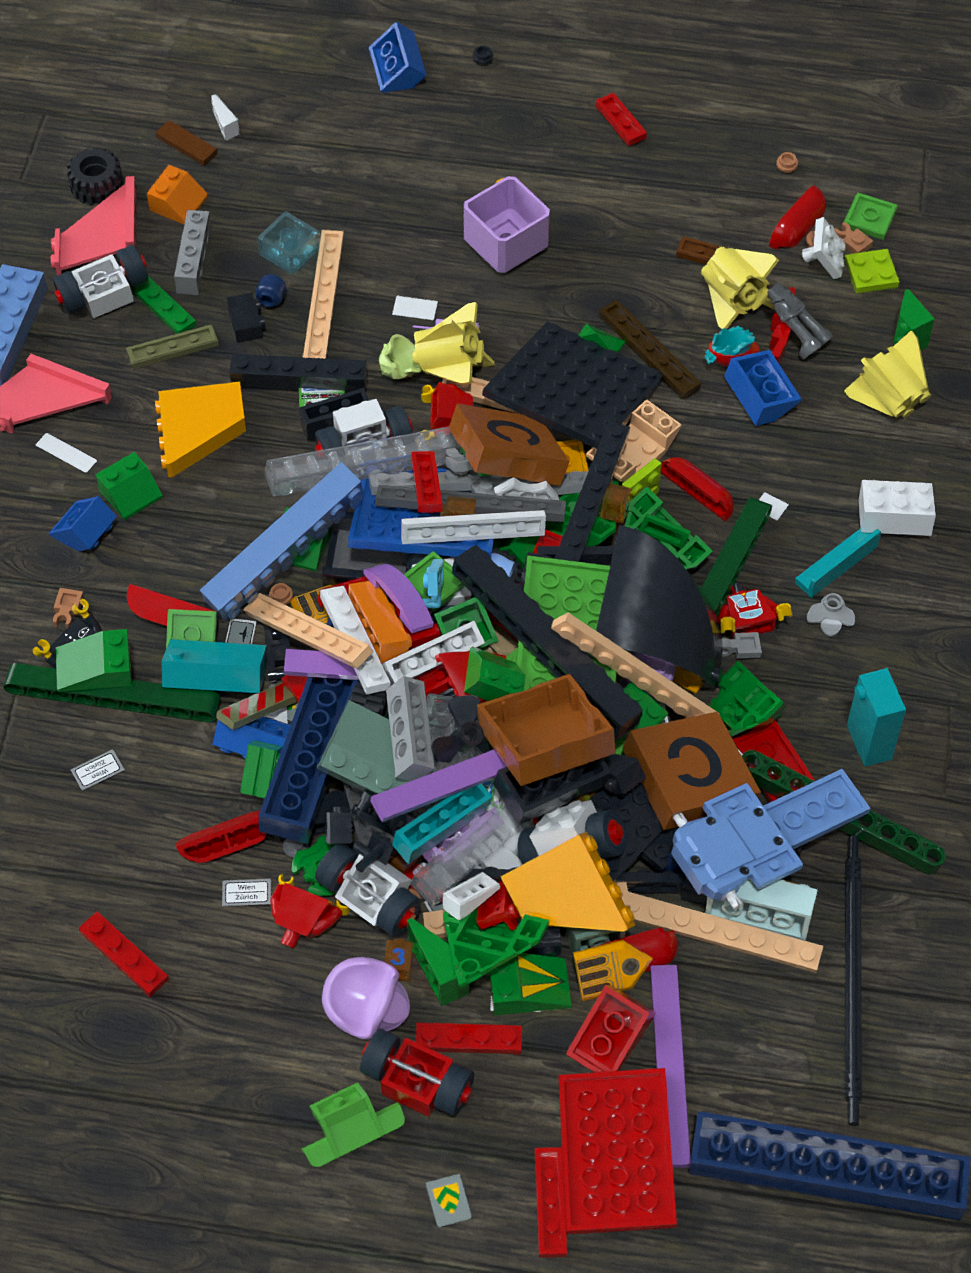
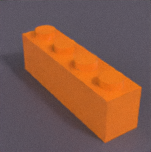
M370 581L349 584L348 596L380 662L385 663L408 652L409 648L412 647L411 636L409 633L406 634L401 619L395 614L393 604L389 603L386 592L381 587L375 588Z

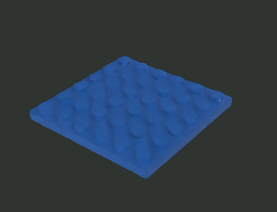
M366 462L361 482L364 496L362 497V502L355 507L348 537L349 548L427 555L434 551L438 555L456 558L477 544L492 558L494 539L402 544V519L475 514H456L443 511L425 513L418 512V509L409 510L407 508L375 506L376 495L371 494L369 475H376L378 473H413L412 466ZM437 468V471H438V472H445V471H447V470H451V469Z

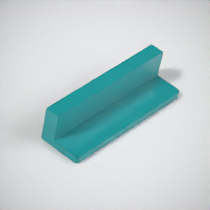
M860 528L797 576L795 584L812 598L876 549L879 544L881 531L876 529L870 534L861 532Z

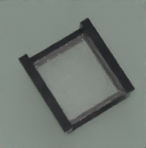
M345 512V517L339 523L332 524L326 566H323L322 569L323 587L365 576L364 569L382 564H389L403 574L408 571L407 559L411 554L396 551L383 552L372 549L359 550L348 547V537L354 512Z

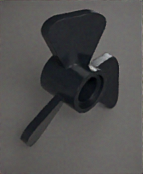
M456 696L448 702V708L458 728L451 733V736L438 737L431 744L432 753L439 767L447 766L458 751L468 752L475 748L480 754L494 750L489 741L483 739V730L475 722L478 712L477 705L480 704V699L477 696ZM464 733L469 736L470 741L465 738Z

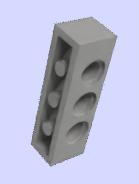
M187 210L174 275L177 294L199 295L211 233L209 211Z
M402 676L386 690L395 776L396 778L413 781L426 776L434 770V761L431 750L424 682Z

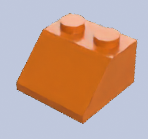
M168 165L147 192L149 210L185 225L187 210L198 211L208 198V193L188 172Z

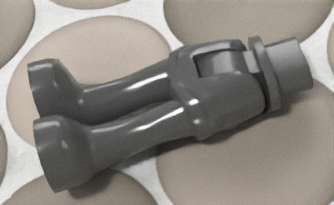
M779 282L767 291L773 299L771 303L776 302L774 308L781 321L786 323L801 340L802 347L799 351V356L802 360L834 336L805 309V304L789 288L785 289ZM797 317L803 321L811 333L801 324Z

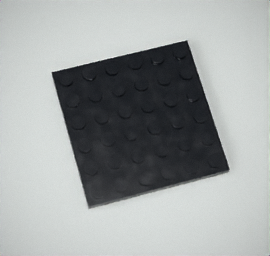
M547 321L483 388L482 396L597 449L607 422L612 421L626 425L631 419L632 412L646 401L663 382V375L654 368L639 363L614 350L600 347L594 341H587L576 333Z

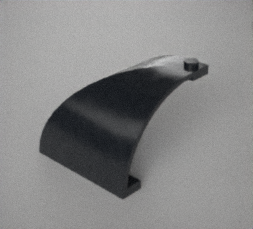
M619 525L596 631L625 651L655 658L685 669L700 677L702 684L706 688L716 690L717 683L721 682L723 674L721 668L723 642L720 624L713 606L681 562L664 545L641 531Z

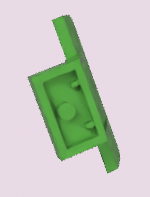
M355 1083L310 1105L312 1114L321 1125L325 1138L302 1148L312 1166L320 1167L401 1127L405 1121L401 1106L396 1102L375 1113L368 1095L359 1083Z

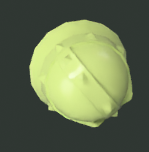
M395 334L391 337L388 344H384V348L379 356L382 375L398 380L412 377V374L422 371L420 365L415 364L413 361L412 353L415 351V345L409 339Z

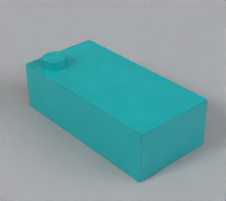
M170 639L162 659V687L260 693L266 674V645Z
M885 668L859 675L857 686L854 688L855 694L847 728L864 767L892 760L906 708L889 670Z

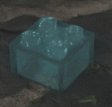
M286 211L257 237L259 255L292 275L320 247L319 231Z

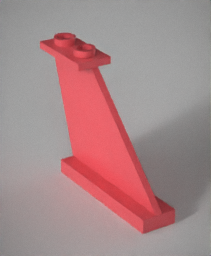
M134 176L126 177V183L65 232L61 234L60 229H55V238H51L52 251H55L51 255V266L56 268L57 276L61 275L64 269L104 258L111 254L114 255L116 251L129 245H134L136 248L137 190Z
M30 354L26 360L28 366L0 386V431L13 433L15 431L13 425L93 402L101 401L108 404L112 399L110 384Z

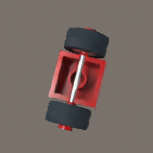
M378 1029L363 1049L360 1072L377 1081H381L383 1096L430 1117L435 1107L452 1116H456L472 1094L473 1089L471 1087L475 1076L472 1070L453 1063V1059L406 1037L400 1046V1038L386 1030Z

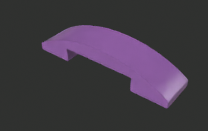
M389 564L364 569V575L375 588L382 587L399 608V618L411 633L433 627L432 618L424 601L403 573Z

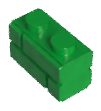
M253 740L248 744L241 793L265 798L281 754L282 746Z

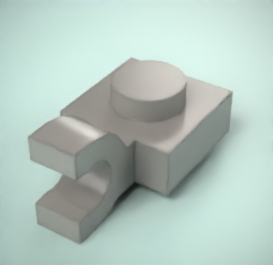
M455 448L446 449V454L449 456L446 457L447 468L456 474H466L469 470H474L466 458V454H459Z
M758 632L734 633L733 639L722 638V657L729 656L732 653H736L737 659L761 657L762 650Z

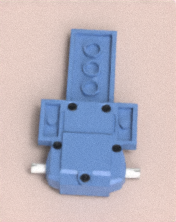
M843 769L764 806L750 786L745 783L705 802L703 809L708 815L705 818L688 822L682 813L676 814L673 820H675L679 828L673 837L674 847L671 854L698 895L703 893L712 900H728L733 909L736 910L743 905V902H741L736 893L748 879H751L759 890L800 870L803 863L793 849L868 814L871 808Z

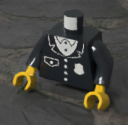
M85 599L79 600L83 605V610H79L75 604L72 606V611L77 615H81L82 619L77 617L51 646L48 641L44 639L39 640L38 644L43 647V651L38 647L33 648V654L37 657L44 656L45 661L53 668H56V647L102 631L100 624L93 614L87 612L89 605Z

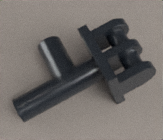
M378 831L371 835L367 846L357 841L352 849L363 856L356 864L357 871L364 872L375 860L386 866L389 859L397 852L390 842L391 839L388 837L383 838L381 836L382 833Z

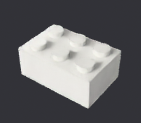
M862 480L858 500L861 532L872 533L879 529L881 533L932 535L936 516L932 483Z

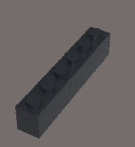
M232 354L229 370L231 383L240 382L241 388L299 391V388L337 390L344 391V393L364 388L365 392H367V360Z

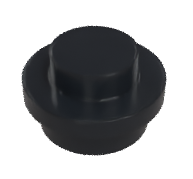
M480 45L473 52V60L478 64H488L493 60V52L490 47Z

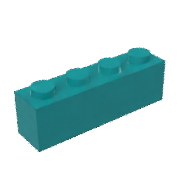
M482 784L447 797L395 833L392 845L408 864L486 812L492 800L491 794Z

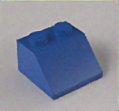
M99 496L79 500L71 506L48 534L77 551L92 550L99 543L98 538L112 528V522L117 515Z

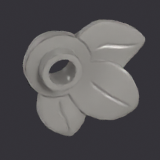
M830 593L822 599L821 603L811 606L807 614V622L820 623L823 633L832 637L839 633L842 625L854 626L855 615L851 609L845 606L844 600L840 595Z

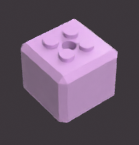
M507 176L465 201L464 239L497 272L505 273L548 247L550 209L516 177Z

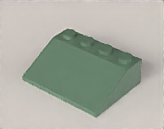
M349 700L316 769L361 791L366 789L375 795L410 782L395 776L389 719Z

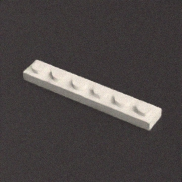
M544 510L402 519L401 540L402 544L543 536L545 535L546 515Z
M344 586L320 590V598L334 628L368 644L373 650L362 665L357 669L354 668L365 693L371 694L387 690L390 687V680Z

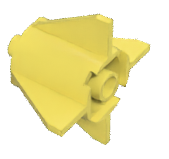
M720 247L715 251L714 256L708 261L707 265L703 267L701 273L709 285L717 324L721 329H727L739 313L747 314V310L752 309L754 311L762 304L775 310V303L772 304L771 300L767 297V291H769L767 284L769 285V282L765 279L779 261L774 255Z
M476 302L465 305L433 328L414 333L415 351L412 353L413 361L415 364H419L426 374L461 385L471 384L473 366H494V361L484 352L483 340H478L477 334L480 333V330L476 325L478 306Z
M910 331L895 346L887 348L889 353L884 355L880 352L872 359L863 358L861 360L865 365L862 368L865 373H860V377L844 390L849 398L896 418L899 416L903 418L908 417L913 413L915 405L919 402L923 403L930 398L931 394L929 393L919 340L913 331Z

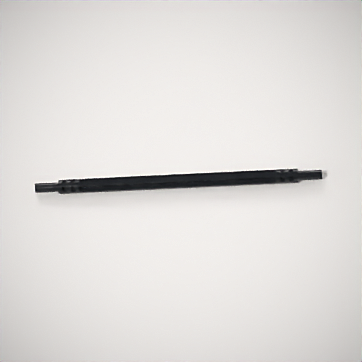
M854 835L848 837V858L846 859V1100L848 1101V1125L850 1126L859 1125V1101L862 1100L861 859L859 858V839Z

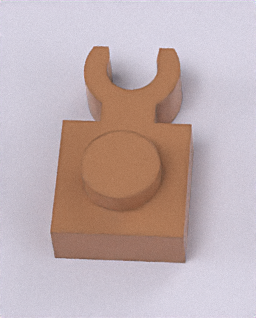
M845 222L842 223V231H839L837 228L834 229L839 238L843 239L845 249L852 254L866 252L873 245L872 239L859 229H856L854 232L851 231L850 226Z
M59 589L54 604V611L56 613L53 617L54 627H58L59 622L62 620L66 621V628L72 624L71 615L78 616L72 611V606L75 604L80 610L82 604L79 600L84 599L83 591Z

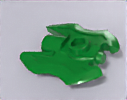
M325 835L320 836L317 842L310 848L297 851L292 861V873L298 874L299 871L303 870L304 881L315 884L308 888V892L319 896L333 895L335 893L325 888L315 879L316 869L320 861L336 845L327 844Z

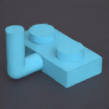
M433 559L431 566L427 567V573H424L423 585L424 588H428V596H431V599L422 598L427 608H439L441 606V588L444 583L443 559Z

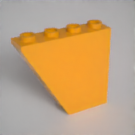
M240 382L158 391L159 400L155 401L156 413L161 414V418L157 419L158 432H163V437H159L160 450H165V455H161L162 469H167L168 478L176 476L246 432Z
M587 832L569 839L501 876L521 918L526 914L549 920V926L625 931L635 926L632 910L625 906L621 898L622 892L617 883H613L609 875L610 869L607 862L600 858L597 852V843Z

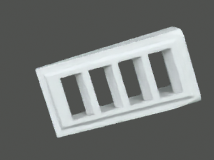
M217 95L211 96L213 112L225 140L239 135L238 119Z
M482 872L443 893V908L457 920H461L499 890L500 884Z

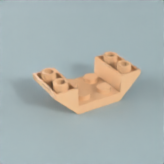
M648 400L644 401L632 412L631 424L629 425L630 433L613 475L620 482H625L654 458L659 460L665 455L681 428L679 422ZM593 447L586 453V456L593 461L597 449Z

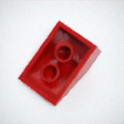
M605 985L566 1055L595 1073L619 1071L644 1035L656 1012L616 987Z

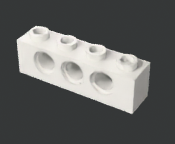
M472 621L383 663L382 666L390 680V686H392L402 676L413 678L442 664V662L437 663L435 655L439 653L468 652L472 646L478 647L485 642L475 621Z

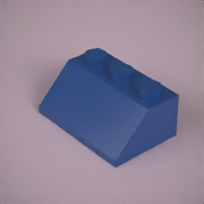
M395 22L369 47L381 92L413 88L426 76L415 34L400 23Z
M770 350L731 358L724 377L755 426L776 421L801 402V397Z
M263 716L232 730L218 720L212 745L220 747L219 749L223 752L242 754V757L246 759L248 744L253 740L280 745L283 748L291 725Z

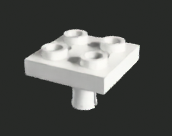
M824 217L817 219L814 246L802 250L803 258L807 263L818 259L833 279L842 276L845 243L842 238H839L835 233L834 227L829 225Z

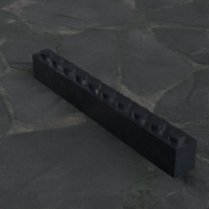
M476 544L454 558L451 573L555 678L568 674L573 677L585 692L588 701L601 712L613 727L616 739H619L639 724L643 712L639 703L632 700L624 692L621 685L615 683L607 675L604 668L598 666L587 652L582 651L577 645L561 637L559 633L551 629L554 619L548 616L540 608L539 604L534 599H531L523 591L522 587L515 583L507 575L506 571L491 559L486 551Z

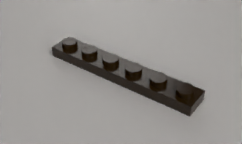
M617 299L599 310V316L651 368L661 373L663 380L682 399L701 389V382Z

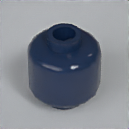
M267 274L260 279L255 295L261 305L276 307L283 301L287 286L285 281L279 276Z

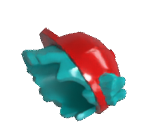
M739 326L736 328L732 327L729 330L723 328L719 334L715 333L713 341L709 344V349L705 352V359L708 364L715 362L721 367H728L731 358L757 353L760 350L755 342L753 332L749 333V330H743Z

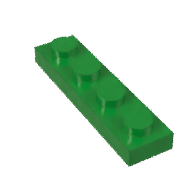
M149 276L147 282L136 287L130 286L131 293L175 334L189 331L197 326L196 320Z

